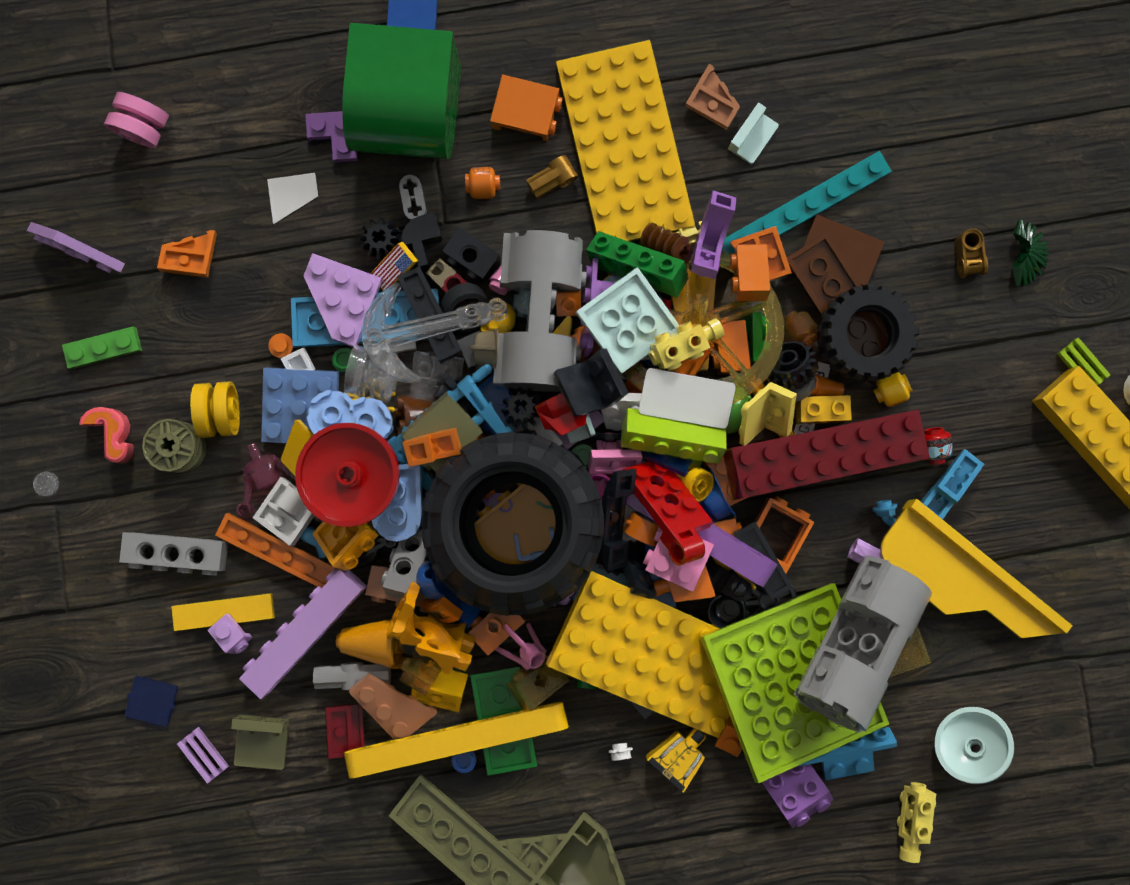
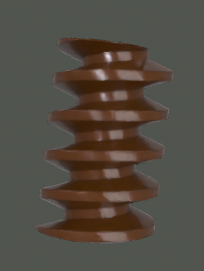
M653 222L644 228L639 240L640 246L684 260L685 265L693 254V247L689 244L686 236H680L679 233H673L669 229L665 230L663 226H658Z

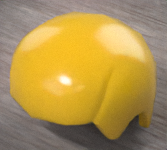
M505 302L502 303L505 306L495 304L490 310L487 321L481 326V331L498 329V333L511 332L516 322V313L513 307Z

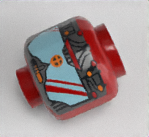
M943 427L925 429L924 434L930 458L925 460H930L932 465L945 463V459L953 455L951 434L944 431Z

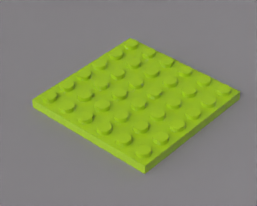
M830 583L700 637L755 783L768 780L889 725L881 701L866 732L862 730V733L827 720V717L816 710L814 712L794 697V693L816 649L820 647L839 609L841 598L835 583Z

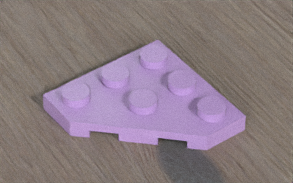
M33 222L30 223L27 229L28 232L35 234L34 240L60 249L64 253L87 263L89 260L97 262L96 267L108 273L112 269L121 272L125 263L57 230Z
M312 253L304 273V278L331 338L357 348L383 280L381 277Z

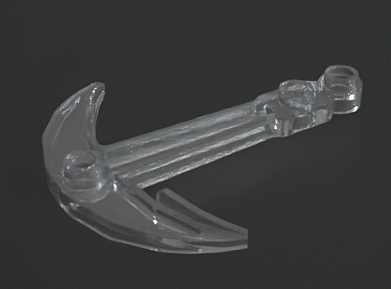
M397 282L381 292L365 313L361 330L362 342L366 354L379 371L400 382L420 384L421 377L408 369L397 355L393 356L391 348L457 329L464 330L485 325L491 320L501 321L508 315L507 304L500 298H493L488 304L484 302L469 304L452 312L386 325V316H391L394 301L401 289V284Z

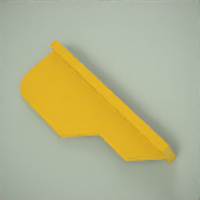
M918 499L906 502L902 508L903 512L882 540L880 549L882 559L888 560L892 565L911 573L924 582L932 592L929 602L945 615L986 610L1019 638L1067 634L1073 626Z

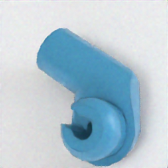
M307 527L300 537L301 540L315 546L319 558L326 557L312 534L316 529Z

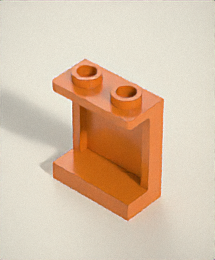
M502 74L490 120L491 128L501 131V128L505 127L541 136L543 141L548 142L549 135L554 136L557 121L553 120L555 112H560L563 98L559 97V88Z

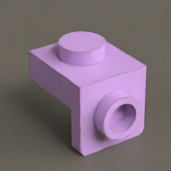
M225 614L207 630L222 650L230 654H239L244 651L249 645L247 642L253 638L250 633H245L230 614Z

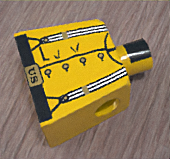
M695 728L686 738L678 731H675L646 755V758L679 790L684 792L705 759L704 755L697 748L706 739V736Z

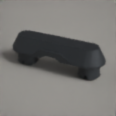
M707 560L706 567L714 590L739 602L745 601L751 596L752 586L747 580Z

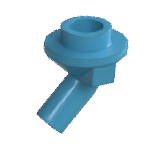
M891 500L876 502L877 506L873 507L872 510L877 516L882 517V520L888 526L892 527L897 520L893 517L896 515L895 509L897 504L892 503Z

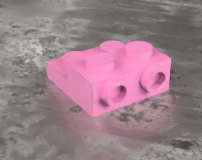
M659 527L654 537V540L658 541L655 550L649 549L643 562L647 565L646 571L693 592L714 544L703 540L705 544L704 557L678 566L673 563L668 549L659 539L663 532Z

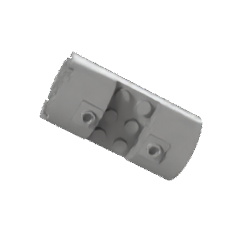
M527 230L524 236H519L517 232L504 233L500 287L528 293L526 332L498 333V358L496 368L494 369L493 386L516 390L518 387H521L525 391L530 388L537 392H562L553 372L560 368L575 365L576 361H580L581 348L577 346V339L552 333L555 315H550V313H552L556 303V292L580 291L581 287H585L586 272H582L583 240L576 237L574 240H570L567 233L543 230Z
M866 555L865 559L861 560L839 603V609L820 647L816 649L794 693V697L814 712L816 710L827 717V720L860 733H862V730L866 732L888 687L887 680L905 643L910 641L932 596L930 588L916 576L892 565L888 560Z

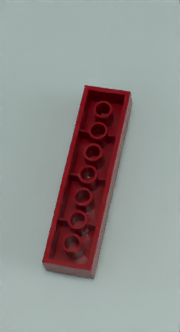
M919 409L727 449L723 455L733 500L930 458Z

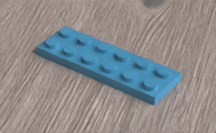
M431 289L439 304V290ZM392 291L378 292L358 344L428 340L405 292ZM313 297L291 298L292 342L294 348L346 345L331 338Z

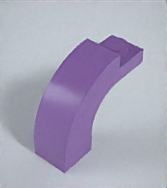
M712 191L695 242L690 266H692L691 272L701 277L716 278L723 242L735 212L736 197Z

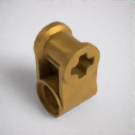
M968 229L959 234L955 239L957 272L960 278H965L971 274L983 276L988 272V260L985 253L983 234L977 229ZM966 236L971 237L973 240L972 247L965 243Z

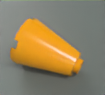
M391 619L343 628L337 634L336 646L343 654L392 669H400L406 657H402L401 644L397 640L386 636Z

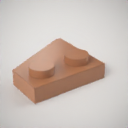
M709 64L687 100L685 107L727 130L740 106L735 98L729 94L725 83L720 81L714 72V67Z

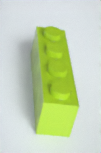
M627 408L622 421L621 447L719 464L726 451V428L644 415L638 409Z

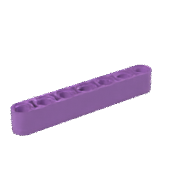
M635 494L627 496L626 504L653 520ZM711 524L708 529L697 532L703 540L714 544L710 556L762 587L766 585L777 567L773 560L714 524Z

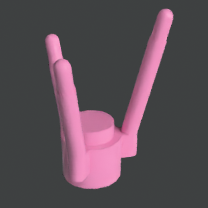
M527 623L526 627L534 643H524L507 624H504L503 628L521 647L519 651L520 657L500 647H497L495 650L521 664L526 670L529 668L536 669L541 666L545 660L547 650L541 645L531 624Z

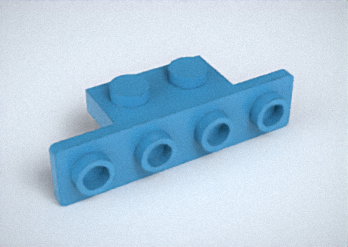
M889 727L880 728L799 766L821 762L825 781L874 771L873 751L896 747L897 741Z

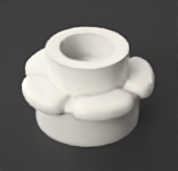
M627 743L613 744V749L609 750L612 761L632 758L630 750H633V748H628Z

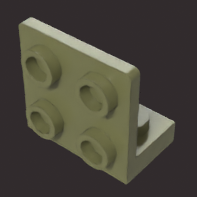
M238 715L232 719L231 729L237 730L235 766L284 769L289 719Z

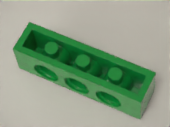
M600 231L597 232L586 249L590 263L592 258L598 259V270L623 278L638 267L654 290L676 298L689 279L684 260Z

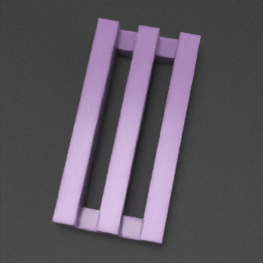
M199 727L177 743L206 783H209L229 767ZM195 736H197V738L207 749L210 755L214 758V760L217 762L220 768L217 769L215 765L211 762L206 753L194 740ZM187 742H188V743L191 745V747L195 750V752L198 754V756L201 758V760L205 763V765L208 767V769L211 771L212 774H210V773L208 772V770L205 768V766L202 764V762L198 759V757L195 755V753H194V752L191 750V748L188 746Z

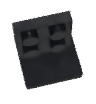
M607 348L597 351L586 362L560 368L553 372L574 417L611 407L629 394Z

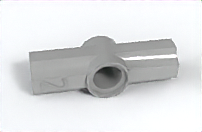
M363 662L342 663L339 666L314 667L313 684L315 689L342 688V690H349V688L370 673L391 685V668L379 664H363Z

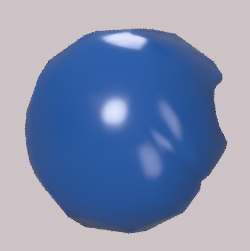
M425 561L421 564L416 574V583L420 587L419 592L427 599L437 600L443 596L447 598L452 591L437 577L432 569L431 562Z

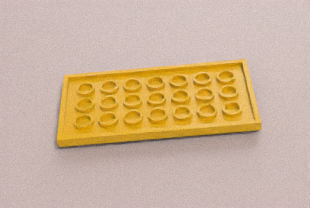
M650 40L556 61L596 234L600 231L629 242L640 240L644 228L651 222L656 223L658 226H663L665 230H672V232H677L679 228L684 229L695 226Z
M591 571L577 593L546 665L719 738L730 715L700 637L720 628L656 599H647L630 593L631 588Z

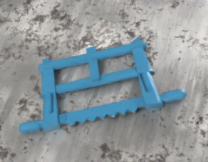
M490 364L482 366L472 374V377L467 375L457 384L458 387L455 390L447 391L455 401H458L464 395L478 411L472 417L477 425L486 420L496 433L514 431L512 426L504 425L493 409L492 401L488 403L475 384L491 373L492 366ZM402 432L397 437L393 436L388 440L401 465L408 464L402 443L404 440ZM421 464L422 487L427 493L433 480Z

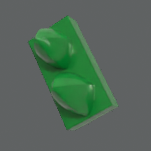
M752 312L745 315L744 320L746 322L750 364L754 365L766 361L767 353L776 346L771 342L764 341L763 337L771 334L777 326L770 319L762 316V312Z

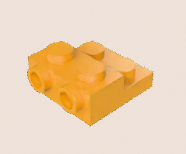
M323 521L312 533L331 565L343 571L356 567L360 555L364 551L372 549L375 545L374 540L378 537V533L370 522L358 526L342 527Z

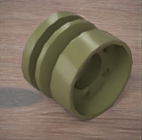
M173 419L157 421L149 427L143 437L142 444L144 456L151 466L161 471L186 473L197 468L206 456L207 448L205 438H199L196 435L193 425ZM170 441L175 442V444L172 445L173 450H168V447L171 445Z

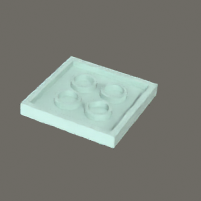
M638 267L575 312L601 349L607 348L619 374H622L648 355L649 351H652L650 344L656 342L654 337L665 332H669V335L678 332L677 327L679 326Z

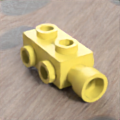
M717 318L706 322V325L703 327L701 324L692 325L691 321L683 323L677 327L678 332L669 335V332H665L654 337L656 342L650 344L652 351H649V357L655 366L658 365L659 368H667L668 371L676 369L682 365L681 361L687 358L694 360L703 356V351L710 348L708 341L711 339L715 341L724 337V329ZM693 337H695L697 342L695 346L691 343ZM671 347L675 350L673 356H670L668 353Z
M911 782V786H904V790L900 794L902 809L901 815L897 819V825L899 827L898 835L904 838V843L900 847L899 858L906 862L919 863L921 856L919 844H930L936 793L926 789L925 784Z

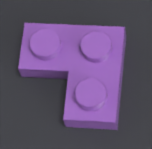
M342 111L306 114L308 140L331 139L334 162L358 161V152L349 151L345 144Z

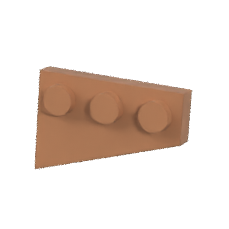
M370 673L349 688L351 696L394 740L410 736L437 714V709L418 702L417 698L411 695L407 696L399 692L394 686Z

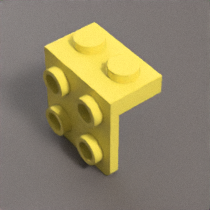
M772 382L765 388L760 389L755 397L749 402H745L742 406L739 443L743 446L747 445L764 428L784 437L792 433L797 393Z

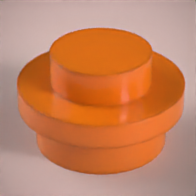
M276 334L269 341V350L275 357L283 358L293 351L292 339L286 334Z

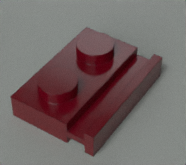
M360 704L325 707L327 758L344 757V752L364 747L362 706Z

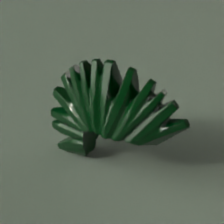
M1018 219L1013 232L1016 241L1018 240L1021 243V250L1012 266L1016 286H1020V283L1024 286L1027 285V282L1030 284L1032 280L1035 281V274L1039 276L1042 274L1039 267L1046 268L1047 264L1045 262L1049 261L1045 257L1049 256V253L1045 252V250H1049V247L1044 246L1048 244L1047 241L1038 243L1044 234L1040 232L1035 236L1036 226L1032 225L1031 227V223L1028 222L1024 227L1022 219Z

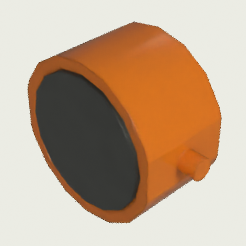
M632 511L629 518L624 521L623 531L645 544L656 547L658 541H655L654 537L659 526L654 520L644 514Z

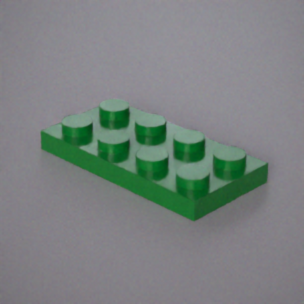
M520 666L470 675L478 720L528 709ZM533 737L483 748L488 775L537 767Z

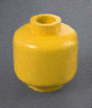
M899 372L892 374L890 377L877 380L878 388L873 390L878 402L884 401L888 407H894L909 400L910 392H913L905 373L901 375Z

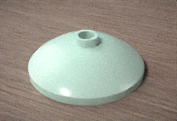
M965 707L950 713L941 722L935 736V751L943 768L957 780L969 784H985L996 780L1009 768L1014 755V741L1007 724L998 715L984 708ZM973 745L981 747L977 753L972 752L971 748Z

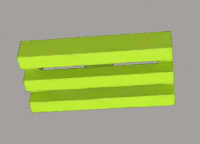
M1079 337L1075 338L1057 353L1070 369L1077 365L1067 354L1069 351L1078 361L1079 365L1091 376L1096 385L1102 383L1105 378L1110 376V373Z

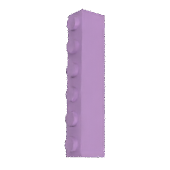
M337 568L332 570L325 578L328 581L323 588L318 586L309 595L311 601L306 606L303 604L299 606L292 614L294 619L291 623L285 622L276 631L278 637L273 642L269 640L259 650L261 655L257 660L252 658L243 667L245 673L239 679L260 699L267 696L367 588L351 570L343 571Z

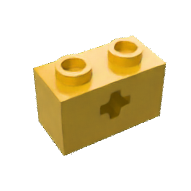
M850 395L806 397L795 403L796 424L846 423L852 420Z

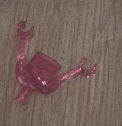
M256 443L247 446L252 460L243 468L244 499L236 508L237 514L241 517H244L242 508L245 505L248 506L251 513L254 512V506L251 504L252 480L257 491L276 484L280 478L276 466L295 480V476L277 456L268 454L261 456Z

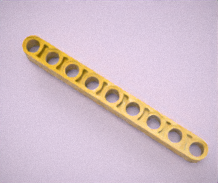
M556 702L352 749L344 752L349 778H357L567 729L569 726L563 702Z

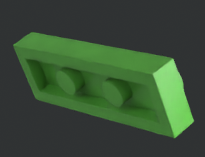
M134 326L62 345L67 368L71 370L142 351L138 331Z

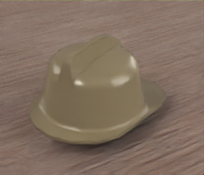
M498 329L477 333L474 345L469 346V349L473 351L475 363L481 366L490 364L492 370L496 368L498 358Z

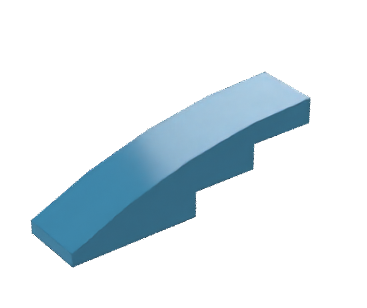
M963 449L920 502L943 520L953 504L960 500L984 466V463L966 449Z

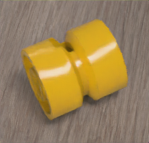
M684 459L677 460L671 465L672 470L698 502L708 497L714 486V478L710 472Z

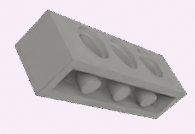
M419 529V532L409 539L399 541L397 548L392 549L390 568L384 572L381 580V585L386 595L399 599L403 597L411 581L416 583L418 568L425 561H430L426 549H424L422 529ZM419 545L416 551H407L409 546ZM402 568H411L408 574H399V571Z
M123 532L119 562L128 563V568L143 569V565H153L152 570L168 571V567H177V572L192 573L193 569L202 570L203 575H217V571H226L228 542L223 540ZM149 545L154 549V554L151 558H148L145 553ZM174 547L179 552V556L175 561L170 557V551ZM198 549L204 555L200 563L194 558V554Z

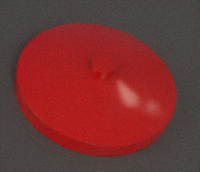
M338 423L323 428L307 441L297 460L295 480L301 500L313 515L335 526L351 527L376 519L390 506L398 490L400 469L392 446L380 433L361 424Z

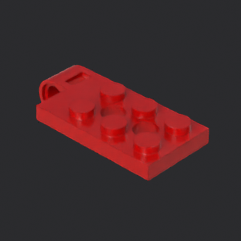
M661 457L624 468L623 470L632 468L637 470L634 494L663 531L659 539L668 549L673 563L681 566L703 558L705 555V544L697 532L710 528L713 521L665 459Z

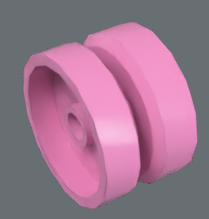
M117 92L112 106L118 112H109L104 126L127 140L149 148H156L161 137L156 129L165 127L169 115L159 107L141 98Z

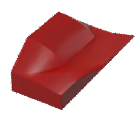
M563 393L534 406L544 429L552 430L560 436L586 425L587 414L574 417Z

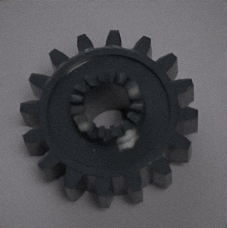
M783 342L767 353V360L763 361V372L768 382L781 387L784 385L785 389L788 390L791 385H794L797 389L801 382L808 384L807 378L815 377L814 370L819 369L817 363L819 360L816 352H814L811 345L807 347L805 342Z

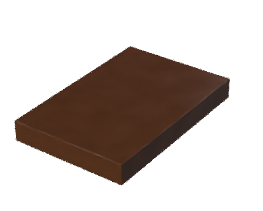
M816 214L803 247L827 232L861 286L863 287L868 284L884 241Z

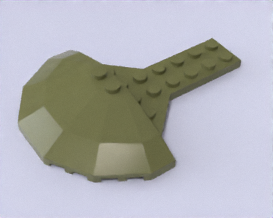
M419 775L389 815L391 819L464 881L465 885H626L607 830L585 812L582 813L568 833L498 840L423 775Z

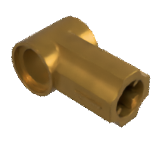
M562 155L550 162L546 169L528 178L526 183L533 196L539 199L558 187L568 186L578 178V175L567 156Z

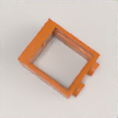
M775 496L774 499L767 498L755 521L760 528L770 508H773L802 524L782 561L777 559L784 572L787 573L814 521L809 519L810 514L799 508L794 511L787 507V501Z

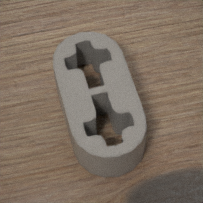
M414 175L404 176L399 183L404 213L407 219L411 221L418 216L427 214L420 180ZM408 182H413L414 185H417L413 189L414 196H410L408 189H404L408 187ZM416 201L418 209H422L418 211V216H414L411 212L409 213L413 209L412 202Z

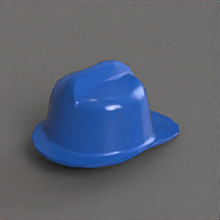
M707 466L706 470L713 475L714 486L708 497L698 503L709 515L713 523L729 515L736 519L737 517L727 503L714 473Z

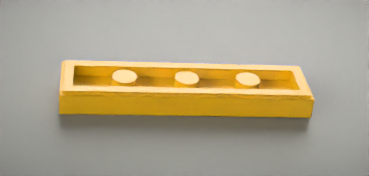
M272 593L171 606L174 631L210 627L225 614H230L237 623L275 618Z

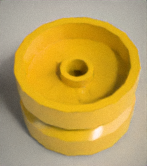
M217 382L214 388L210 383L194 384L191 392L190 407L196 435L199 438L214 437L217 431L221 436L237 435L240 426V406L234 383Z

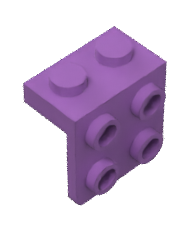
M811 764L796 766L762 782L792 828L796 825L797 827L804 825L810 820L809 816L817 811L819 813L825 811L830 807V802L833 801L830 791Z

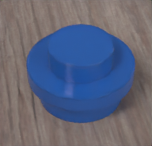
M474 751L453 755L451 758L453 768L460 773L470 772L476 765Z

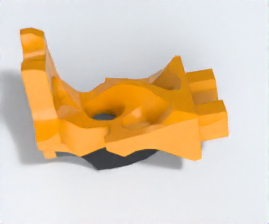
M411 581L404 596L399 600L386 636L397 640L405 654L416 658L435 660L447 674H450L453 667L466 671L472 659V655L467 653L471 652L476 637L464 633L465 623L445 624L436 620L430 614L428 617L415 615L414 607L420 587L417 583ZM415 628L420 629L424 636L419 635Z

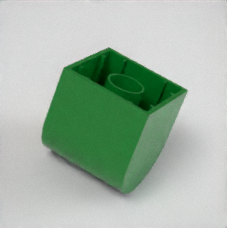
M350 23L342 103L344 139L349 151L450 159L455 138L461 78V63L453 31Z

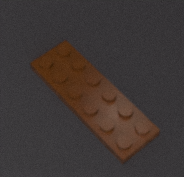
M827 232L787 257L791 272L820 317L827 310V305L832 300L853 287H862ZM860 311L849 319L846 331L847 338L851 347L857 353L865 357H874L884 351L888 341V331L885 323L878 315L869 311Z

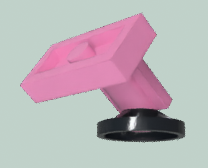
M594 429L596 435L593 437L601 440L596 441L597 450H591L588 463L589 474H613L615 471H621L624 468L641 464V450L622 449L621 440H617L621 439V430Z

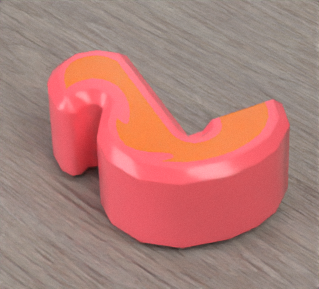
M98 407L88 410L80 418L79 425L87 427L104 426V453L107 460L120 464L130 461L134 454L133 444L125 443L130 433V423L126 415L119 410Z

